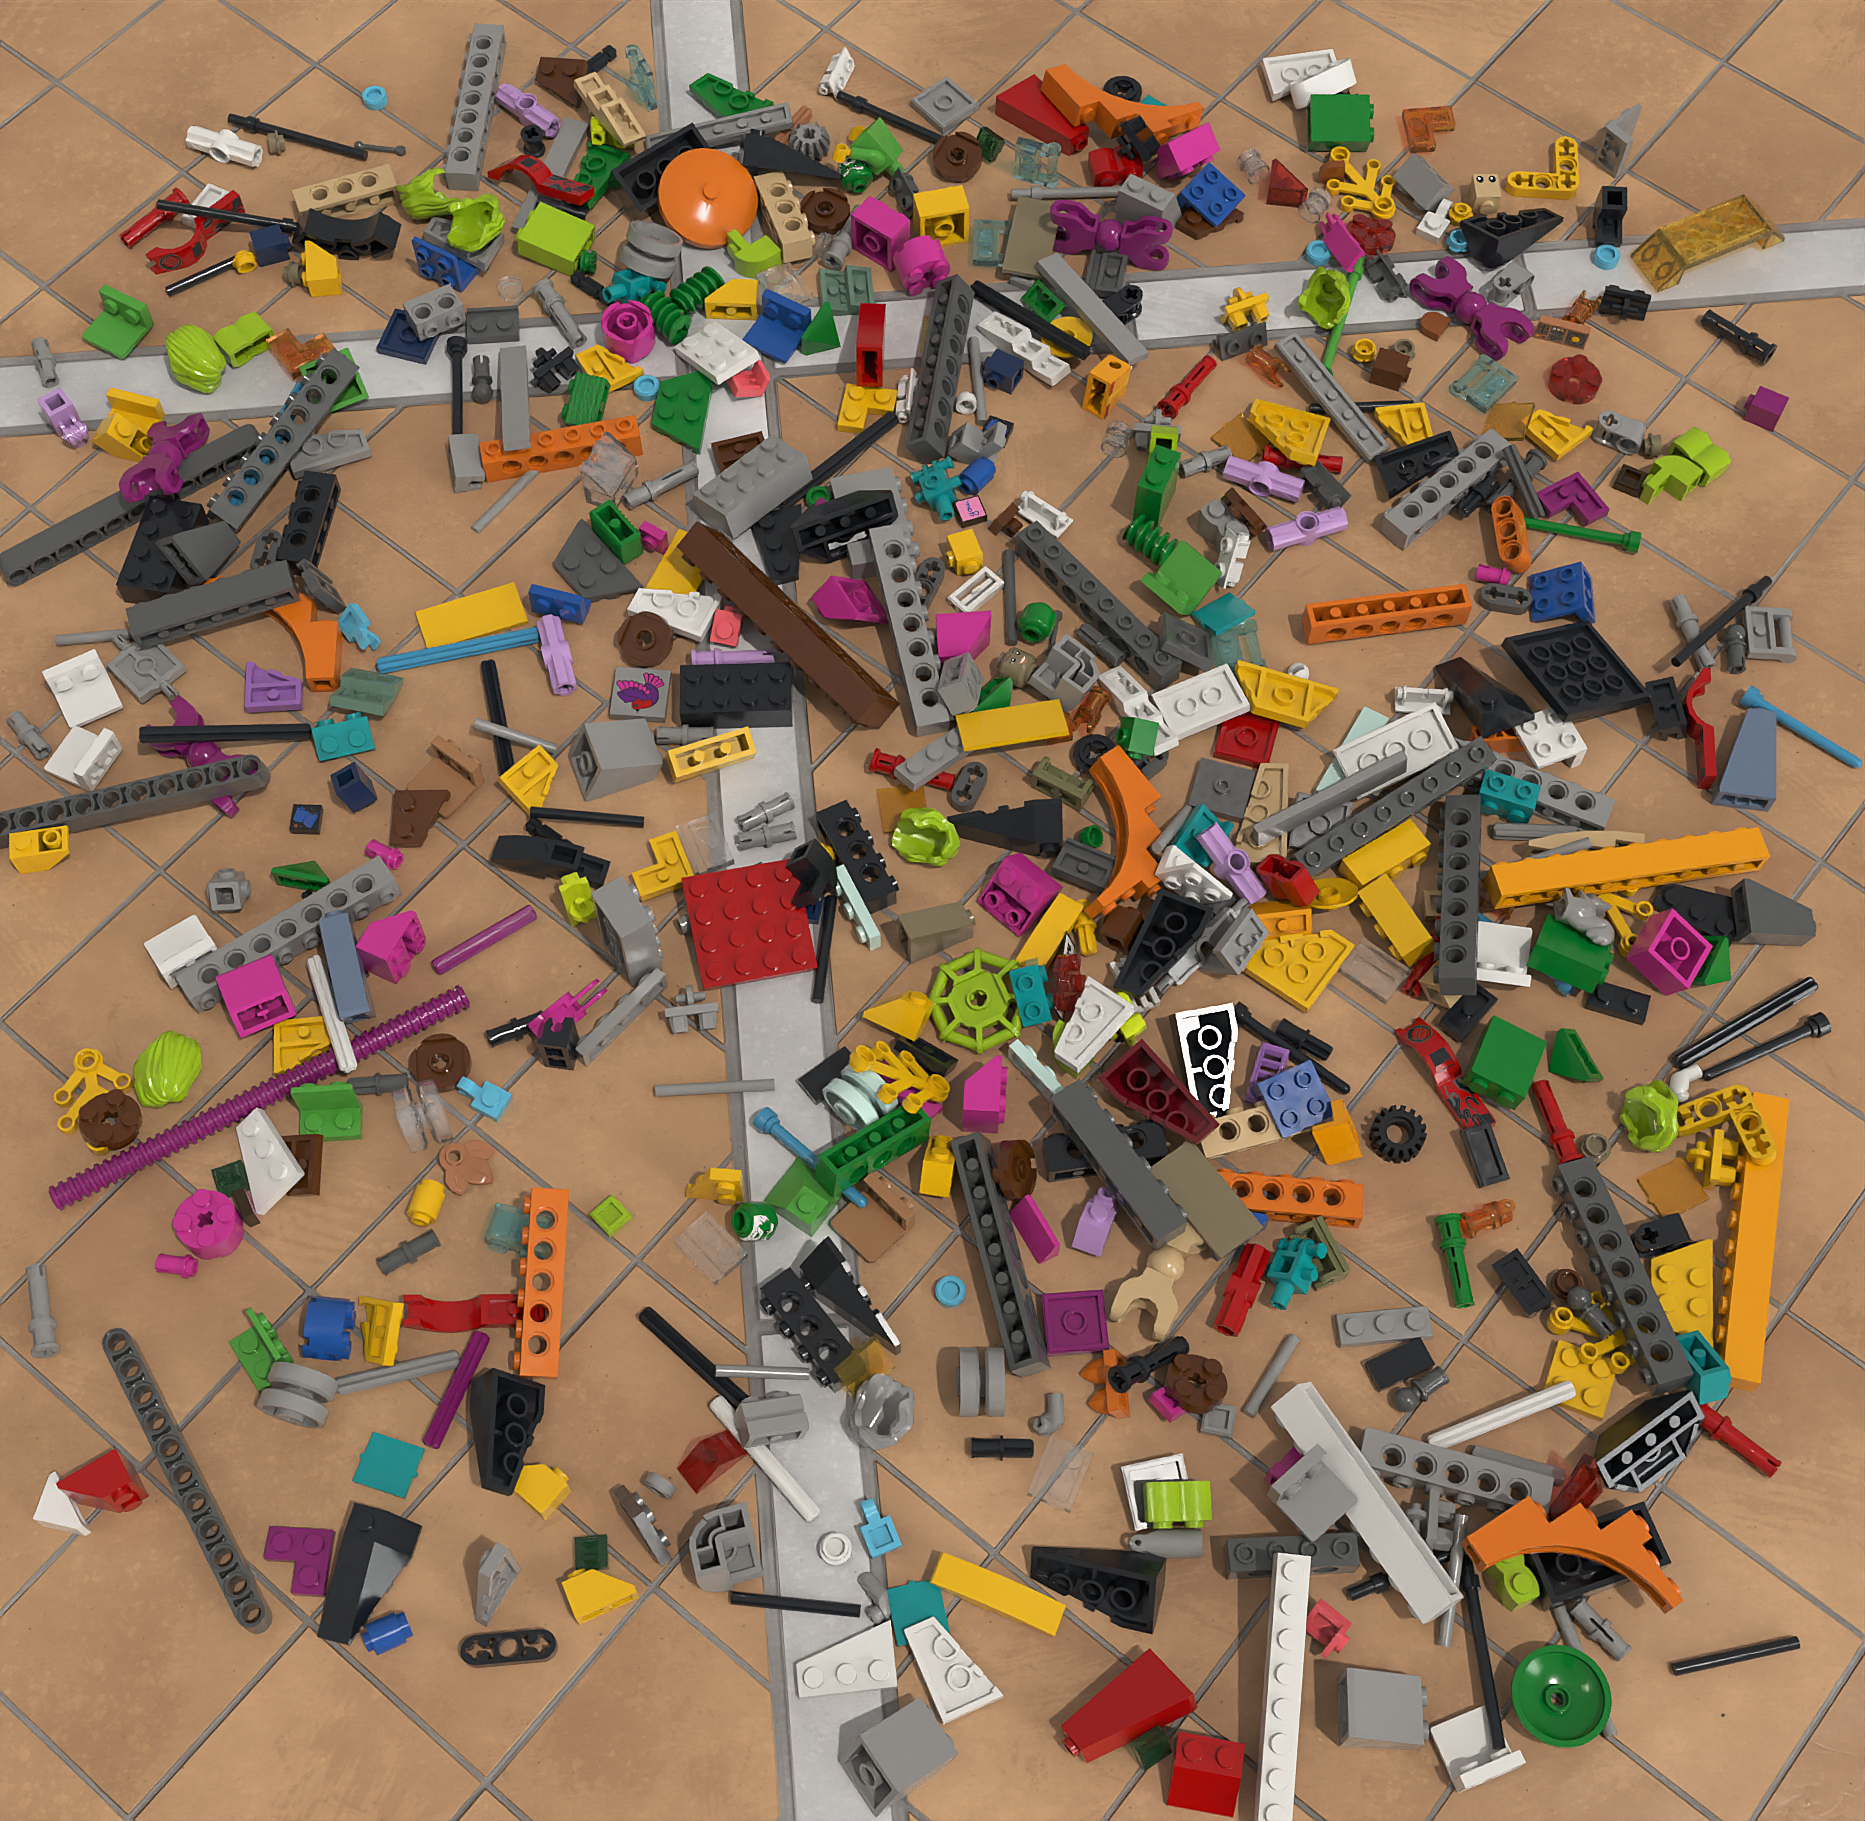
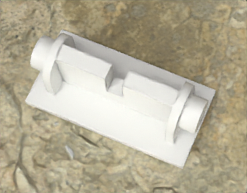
M843 47L841 53L832 56L826 70L827 74H824L818 84L819 92L822 95L833 93L836 99L837 93L840 90H844L855 67L854 61L846 47Z
M911 368L910 376L903 375L898 381L897 397L899 401L896 403L895 414L900 423H906L911 417L918 381V374L914 368Z
M1024 491L1020 500L1023 502L1018 506L1020 509L1018 514L1032 523L1037 520L1055 538L1058 539L1073 522V519L1066 516L1064 511L1060 512L1034 495L1033 491Z
M1230 528L1226 529L1225 536L1221 540L1218 561L1215 563V566L1222 571V575L1217 580V583L1225 589L1226 585L1234 587L1239 582L1244 563L1236 561V558H1246L1251 542L1249 534L1239 532V535H1236Z
M1406 685L1395 687V712L1412 713L1435 702L1442 715H1450V702L1453 701V691L1448 690V688H1444V690L1411 688Z

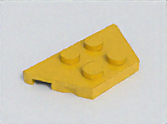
M1241 660L1237 661L1234 669L1244 695L1250 704L1252 714L1304 729L1336 699L1339 693L1338 688Z
M1706 1239L1652 1258L1648 1262V1277L1675 1335L1698 1330L1713 1347V1240Z

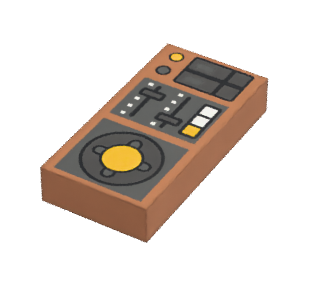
M1541 315L1534 338L1584 350L1591 327Z

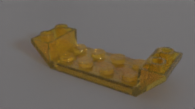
M1742 194L1660 227L1632 252L1630 257L1655 290L1660 292L1678 285L1684 271L1756 241L1764 250L1783 242L1785 237L1760 205L1745 194Z

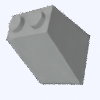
M1130 174L1118 190L1115 220L1124 227L1125 220L1136 221L1144 216H1155L1169 220L1174 230L1178 220L1182 217L1176 195Z
M645 718L584 723L568 754L585 802L653 781L663 765L662 754L657 750L653 731L649 729Z
M1346 1668L1337 1678L1339 1747L1419 1750L1424 1746V1741H1428L1429 1725L1427 1720H1423L1422 1708L1427 1706L1426 1686H1421V1676Z
M921 1697L859 1735L838 1761L874 1816L878 1817L945 1768L958 1752L955 1749L952 1738L944 1733L936 1721L932 1709L925 1705Z

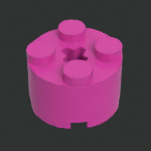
M927 235L915 237L903 244L904 249L900 253L896 250L893 254L892 260L900 280L911 296L920 294L928 287L933 286L936 288L937 281L946 278L950 273V264L939 239L936 237L935 240H932Z
M628 300V303L620 304L619 301L611 304L602 314L601 325L604 344L610 353L625 358L627 363L635 364L652 351L656 338L653 318L647 306L634 300Z
M207 1189L195 1191L194 1194L181 1203L173 1219V1226L179 1239L194 1256L203 1260H212L211 1258L220 1256L223 1258L230 1255L240 1245L244 1236L241 1214L226 1195L217 1191Z

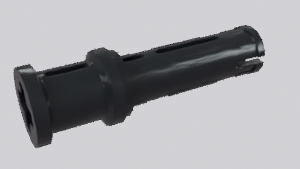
M1711 309L1701 319L1700 323L1709 327L1740 346L1742 353H1749L1759 359L1760 364L1763 366L1768 363L1777 349L1776 344H1769L1759 338L1758 333L1746 332L1714 313ZM1718 323L1721 324L1722 326L1726 327L1727 329L1731 330V331L1734 332L1735 334H1732L1731 332H1729V331H1727L1726 329L1722 328L1721 326L1718 325Z
M1176 1336L1171 1341L1143 1356L1133 1355L1127 1359L1125 1364L1121 1366L1114 1365L1108 1370L1110 1385L1116 1392L1126 1393L1133 1384L1144 1383L1149 1379L1152 1372L1172 1362L1177 1355L1189 1353L1190 1349L1187 1340L1183 1336Z

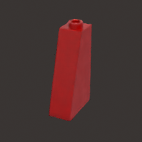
M1035 74L996 96L995 114L998 117L1063 154L1070 156L1077 151L1083 150L1088 145L1089 127L1085 123L1074 127L1040 90L1042 81Z
M860 303L856 342L857 386L883 387L886 304Z
M1149 1648L1060 1726L1065 1737L1062 1743L1073 1757L1079 1754L1086 1763H1089L1192 1713L1198 1708L1190 1689Z

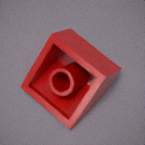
M117 1449L108 1452L56 1483L58 1489L77 1504L116 1513L132 1511L142 1504V1500L149 1497L133 1464Z
M1178 1732L1174 1743L1166 1806L1233 1818L1242 1776L1245 1744Z

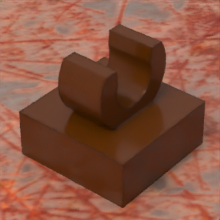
M1012 502L988 529L995 536L1003 529L1006 535L1012 539L1023 527V524L1014 518L1020 509Z

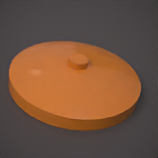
M699 148L678 155L668 164L658 185L657 201L664 222L684 242L699 248L718 249L727 247V233L736 229L743 237L751 227L757 213L758 194L751 175L738 160L719 150Z

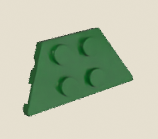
M700 371L660 381L652 419V430L661 435L668 436L679 445L681 442L692 448L693 453L700 455L714 382Z

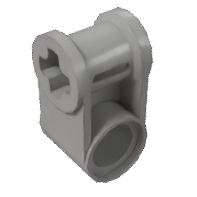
M1516 261L1510 262L1493 279V289L1488 293V302H1493L1500 307L1508 306L1510 302L1530 287L1535 278L1534 274Z
M1603 411L1598 417V425L1593 428L1592 439L1600 445H1605L1624 454H1636L1646 433V426L1639 420L1630 419L1614 411ZM1611 418L1609 425H1606L1608 419ZM1607 431L1605 436L1602 438L1601 436L1603 432Z

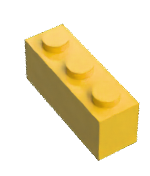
M747 726L669 750L665 758L673 782L677 783L754 759L757 751Z
M1409 819L1343 858L1338 873L1343 879L1355 883L1358 891L1385 873L1391 881H1394L1405 872V869L1412 865L1417 867L1428 858L1427 853L1431 843L1414 822Z
M1386 873L1358 891V895L1363 901L1358 905L1367 918L1373 916L1378 923L1373 926L1382 940L1388 937L1392 942V945L1388 948L1397 961L1403 959L1408 967L1434 951V940Z

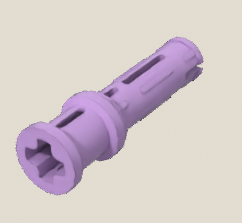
M714 648V651H696V649H691L692 665L775 663L774 649L722 651L719 648Z

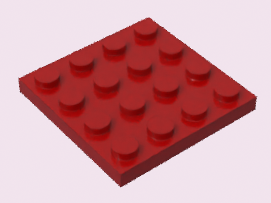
M789 859L681 878L703 991L815 971L818 968L805 907L798 909L792 903L800 881L786 867Z

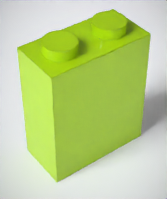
M540 202L535 210L532 209L530 211L525 227L520 228L517 232L515 241L518 243V254L571 277L580 266L582 250L589 252L595 242V225Z

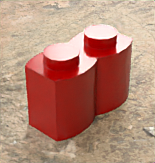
M1121 146L1113 149L1100 148L1089 152L1088 167L1094 187H1112L1118 183L1123 184L1130 174L1143 179V164L1136 148L1132 147L1136 154V157L1132 160L1129 159L1126 153L1118 156L1116 151Z
M1269 854L1255 868L1269 892L1275 898L1288 899L1296 906H1307L1320 893L1308 870L1301 862L1287 861L1281 855Z

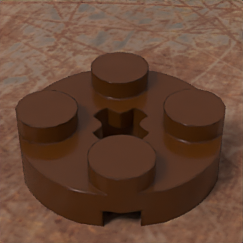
M960 131L955 132V135L941 137L933 149L935 169L943 178L949 181L966 183L979 171L982 165V150L979 142L974 136L966 132ZM961 152L963 159L954 161L952 155H958Z
M823 188V191L815 193V190L804 196L801 201V214L805 213L809 229L824 233L827 236H833L839 229L844 227L848 220L850 205L847 197L841 191L834 188ZM826 208L830 209V212L823 213L820 211L826 210Z
M1233 487L1221 498L1255 537L1268 527Z
M642 611L625 619L619 629L618 643L621 645L622 654L629 662L643 667L658 666L668 657L672 650L674 630L662 616L653 612ZM649 632L652 641L643 647V641L640 640L641 634L646 635Z
M440 1033L425 1038L423 1044L417 1050L415 1048L411 1056L410 1065L415 1079L424 1090L442 1093L457 1088V1084L463 1076L467 1078L471 1071L472 1060L469 1050L464 1043L457 1040L451 1034ZM440 1057H444L445 1061L449 1062L442 1069H438L436 1066L433 1067L434 1063H438Z
M118 1089L95 1096L79 1110V1127L85 1141L96 1148L98 1146L108 1147V1150L125 1147L134 1141L139 1134V1128L143 1119L138 1103ZM107 1117H117L116 1124L111 1125L109 1122L103 1124Z
M1003 1140L1000 1143L998 1163L993 1168L992 1177L996 1184H1000V1188L1008 1200H1022L1026 1195H1031L1035 1188L1037 1168H1031L1030 1158H1035V1154L1031 1145L1026 1140Z
M1179 1354L1169 1365L1164 1376L1166 1394L1169 1398L1173 1396L1179 1402L1178 1407L1190 1413L1206 1414L1211 1412L1214 1407L1222 1403L1227 1393V1380L1222 1372L1221 1363L1216 1359H1208L1193 1354ZM1189 1381H1198L1201 1384L1200 1388H1195L1194 1383Z

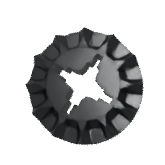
M1128 76L1113 77L1105 83L1103 91L1133 102H1140L1142 87L1139 82ZM1118 91H1121L1122 93L1127 92V96H1124L1123 94L1118 95Z
M1086 735L1075 744L1073 750L1075 764L1082 768L1084 773L1089 772V769L1097 761L1096 758H1089L1091 754L1090 749L1096 754L1101 753V757L1116 747V745L1104 735Z

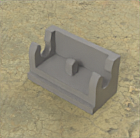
M478 433L448 435L447 453L454 493L481 489V483H470L472 481L485 480Z

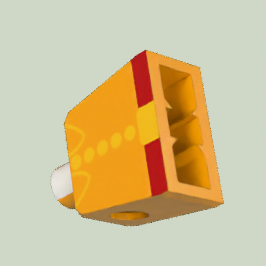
M1108 355L1089 372L1082 408L1104 420L1125 394L1132 366L1113 355Z

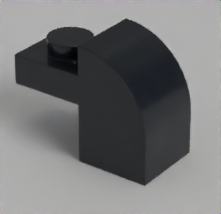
M1601 187L1593 213L1592 228H1595V246L1606 244L1620 248L1622 244V220L1627 212V187Z
M816 839L796 847L786 867L801 882L792 899V903L800 909L809 904H817L825 893L836 889L838 875L832 857Z

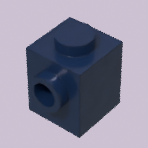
M279 224L249 232L260 267L290 260L287 249L292 248L288 234H282Z
M996 349L991 357L988 356L983 363L984 383L1011 395L1023 378L1024 360Z
M355 761L330 775L336 795L353 813L378 800L372 780Z

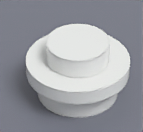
M838 1532L830 1533L821 1541L820 1554L826 1563L838 1566L844 1564L850 1558L852 1545L849 1538L844 1534Z

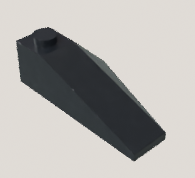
M751 128L750 133L743 132L737 160L743 165L841 180L840 173L772 137L766 136L765 130Z
M828 1236L823 1239L799 1266L801 1276L799 1279L808 1291L814 1294L818 1301L896 1356L901 1352V1343L881 1312L877 1308L873 1311L869 1306L872 1305V1302L867 1295L868 1292L863 1285L854 1284V1277L851 1273L852 1268L831 1238Z
M354 1503L343 1535L318 1638L350 1646L373 1614V1609L383 1595L391 1589L393 1581L403 1567L406 1568L411 1561L422 1525L382 1509Z

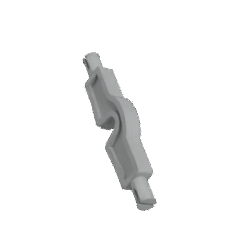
M1241 897L1232 908L1224 907L1207 924L1203 935L1165 973V976L1154 986V989L1160 995H1163L1173 984L1181 985L1193 972L1205 963V957L1200 949L1202 942H1205L1209 948L1214 949L1243 908L1250 907V903Z

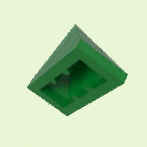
M1039 279L1021 297L1033 311L1049 323L1067 307Z
M824 302L801 337L803 355L807 356L841 347L829 302Z
M995 675L981 688L978 707L969 713L1010 707L1013 687L1012 679L1010 677L1000 678L999 675Z
M316 861L273 867L271 871L278 886L317 892L330 884L329 878Z
M1703 936L1713 947L1691 985L1708 986L1730 981L1731 970L1728 938L1726 936Z
M1566 1028L1558 1030L1548 1072L1585 1082L1602 1081L1604 1078L1576 1030Z

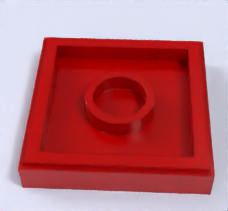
M1246 712L1222 722L1213 758L1259 769L1261 763L1270 762L1280 721Z

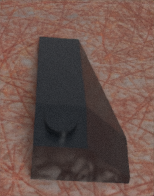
M1546 208L1519 210L1518 215H1507L1505 212L1497 213L1496 218H1487L1485 214L1475 215L1461 220L1460 227L1473 259L1481 262L1484 267L1493 269L1513 260L1562 223L1564 217Z
M1462 657L1435 666L1436 671L1449 690L1453 691L1454 697L1483 738L1535 719V715L1523 698Z
M1062 798L1024 801V807L1009 809L1008 805L998 806V810L988 814L977 810L947 816V820L954 824L959 838L1043 858H1052L1059 855L1062 849Z
M1160 888L1113 988L1141 999L1203 935L1214 912V908Z
M1233 1003L1169 1015L1173 1042L1185 1087L1210 1114L1215 1115V1118L1226 1116L1225 1111L1229 1109L1232 1070H1234L1235 1044L1238 1038Z
M496 1368L490 1369L471 1381L469 1410L482 1489L510 1496L514 1492L523 1469V1459L527 1448L532 1445L535 1438L532 1435L536 1425L541 1422L544 1414L545 1385Z
M1033 1546L1031 1550L1030 1578L1063 1596L1071 1595L1085 1603L1084 1607L1092 1612L1096 1609L1113 1618L1111 1622L1119 1627L1153 1634L1165 1587L1167 1558L1137 1551Z

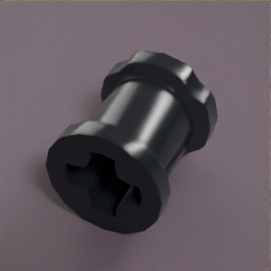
M537 125L524 127L520 133L525 143L523 147L524 154L532 155L536 158L542 157L546 151L545 145L541 140L543 138L542 130Z

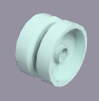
M849 1064L841 1071L842 1079L834 1078L822 1089L823 1096L832 1110L856 1132L898 1107L897 1098L891 1104H885L878 1098L877 1092L886 1082L876 1072L868 1070L858 1073Z

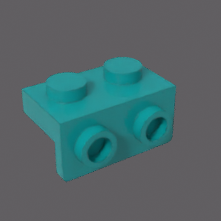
M361 712L345 715V721L334 723L333 718L318 721V727L311 730L319 761L376 749L369 724V716L362 717Z
M1486 770L1477 794L1481 795L1482 813L1504 817L1513 823L1528 824L1534 812L1541 786L1492 770Z
M1198 804L1170 845H1175L1199 866L1206 868L1213 863V860L1196 839L1197 835L1217 822L1229 838V833L1234 824L1231 821L1221 822L1204 804Z
M1038 958L1026 960V966L1009 971L1024 1027L1052 1021L1051 1010H1054L1055 1003L1053 993L1046 992L1044 982H1048L1049 978L1045 964L1039 965Z

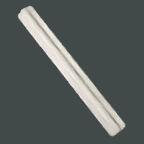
M314 955L306 962L339 1069L344 1073H350L357 1068V1062L344 1021L339 1016L334 990L324 959L320 958L319 955Z
M1564 1381L1431 1434L1427 1437V1442L1443 1448L1451 1447L1572 1399L1576 1395L1575 1388L1571 1381Z
M719 1396L711 1402L710 1409L741 1444L739 1431L734 1420L735 1410L723 1396ZM765 1445L745 1448L747 1453L806 1522L813 1521L820 1514L818 1506Z

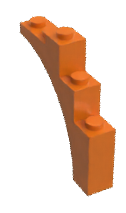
M1066 64L1046 69L1040 89L1074 127L1094 121L1110 139L1126 135L1120 126V122L1125 118L1128 121L1140 114L1147 127L1137 133L1141 141H1144L1153 134L1160 143V146L1168 142L1169 136L1198 127L1204 107L1199 102L1177 106H1158L1128 101L1091 85L1079 77Z
M223 577L208 578L207 581H204V585ZM299 593L300 601L261 612L284 626L298 641L305 657L306 680L311 692H335L340 687L343 634L338 621H317V604L315 599H312L306 593Z
M1119 745L1102 755L1089 769L1109 804L1115 824L1117 843L1115 865L1109 882L1100 896L1085 909V912L1091 919L1100 913L1103 916L1108 915L1118 906L1115 902L1119 899L1124 903L1132 896L1136 901L1144 895L1151 898L1160 888H1163L1160 885L1162 880L1155 876L1159 864L1151 856L1154 853L1151 846L1162 832L1149 817L1156 810L1154 804L1161 796Z
M1528 1496L1466 1537L1461 1543V1546L1480 1572L1502 1560L1524 1554L1553 1552L1577 1555L1601 1563L1628 1578L1643 1590L1664 1614L1684 1601L1680 1596L1681 1591L1678 1585L1671 1578H1667L1659 1568L1660 1563L1655 1554L1644 1548L1643 1545L1652 1536L1649 1533L1646 1521L1641 1516L1635 1515L1632 1509L1600 1530L1594 1513L1590 1509L1584 1508L1581 1503L1549 1523L1546 1519V1511L1537 1501H1533Z

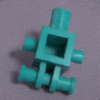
M628 268L613 273V285L603 288L602 296L607 303L616 300L621 301L623 304L628 303V300L639 302L643 296L651 291L662 290L665 293L667 284L663 281L660 282L659 278L646 276Z
M950 456L939 462L934 460L932 461V466L928 467L925 464L921 470L910 473L913 483L917 485L920 482L923 490L915 494L918 504L927 501L931 508L938 512L939 519L942 521L950 520L955 516L952 503L958 501L954 488L962 485L959 475L950 478L945 471L949 468H954Z
M1281 1238L1279 1240L1278 1250L1273 1262L1269 1263L1266 1267L1267 1277L1276 1285L1269 1301L1270 1305L1280 1310H1286L1293 1293L1307 1294L1312 1281H1316L1318 1278L1317 1267L1311 1261L1313 1256L1321 1259L1326 1256L1327 1247L1324 1243L1315 1244L1313 1240H1303L1301 1238H1293L1292 1240Z

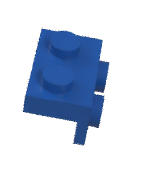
M532 584L528 591L531 610L535 613L543 615L552 614L553 616H559L563 620L583 624L591 607V600L585 599L584 596Z

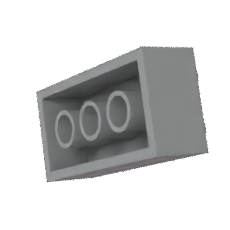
M771 435L696 491L693 497L701 518L735 539L810 482L813 477L806 455L776 436Z
M620 876L592 892L591 896L603 944L633 988L636 987L645 974H651L656 968L663 971L661 959L664 957L659 949L661 943L656 936L659 933L654 924L656 918L648 905L643 907L638 900L641 897L633 883L627 884L625 879Z

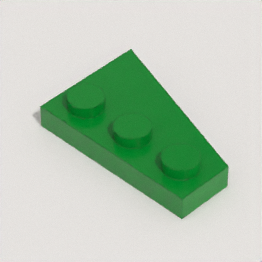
M710 73L705 74L689 85L690 93L719 118L774 105L773 101L768 99L760 100L755 97V93L748 90L746 92L734 88L732 83Z
M589 140L587 154L582 157V167L580 172L575 175L574 181L594 186L595 196L580 206L591 210L610 187L607 181L611 170L631 158L629 153L603 144L593 145L592 140Z

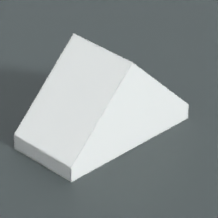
M54 1471L48 1476L33 1519L44 1527L84 1536L90 1534L91 1531L77 1503L58 1489L56 1483L64 1478Z

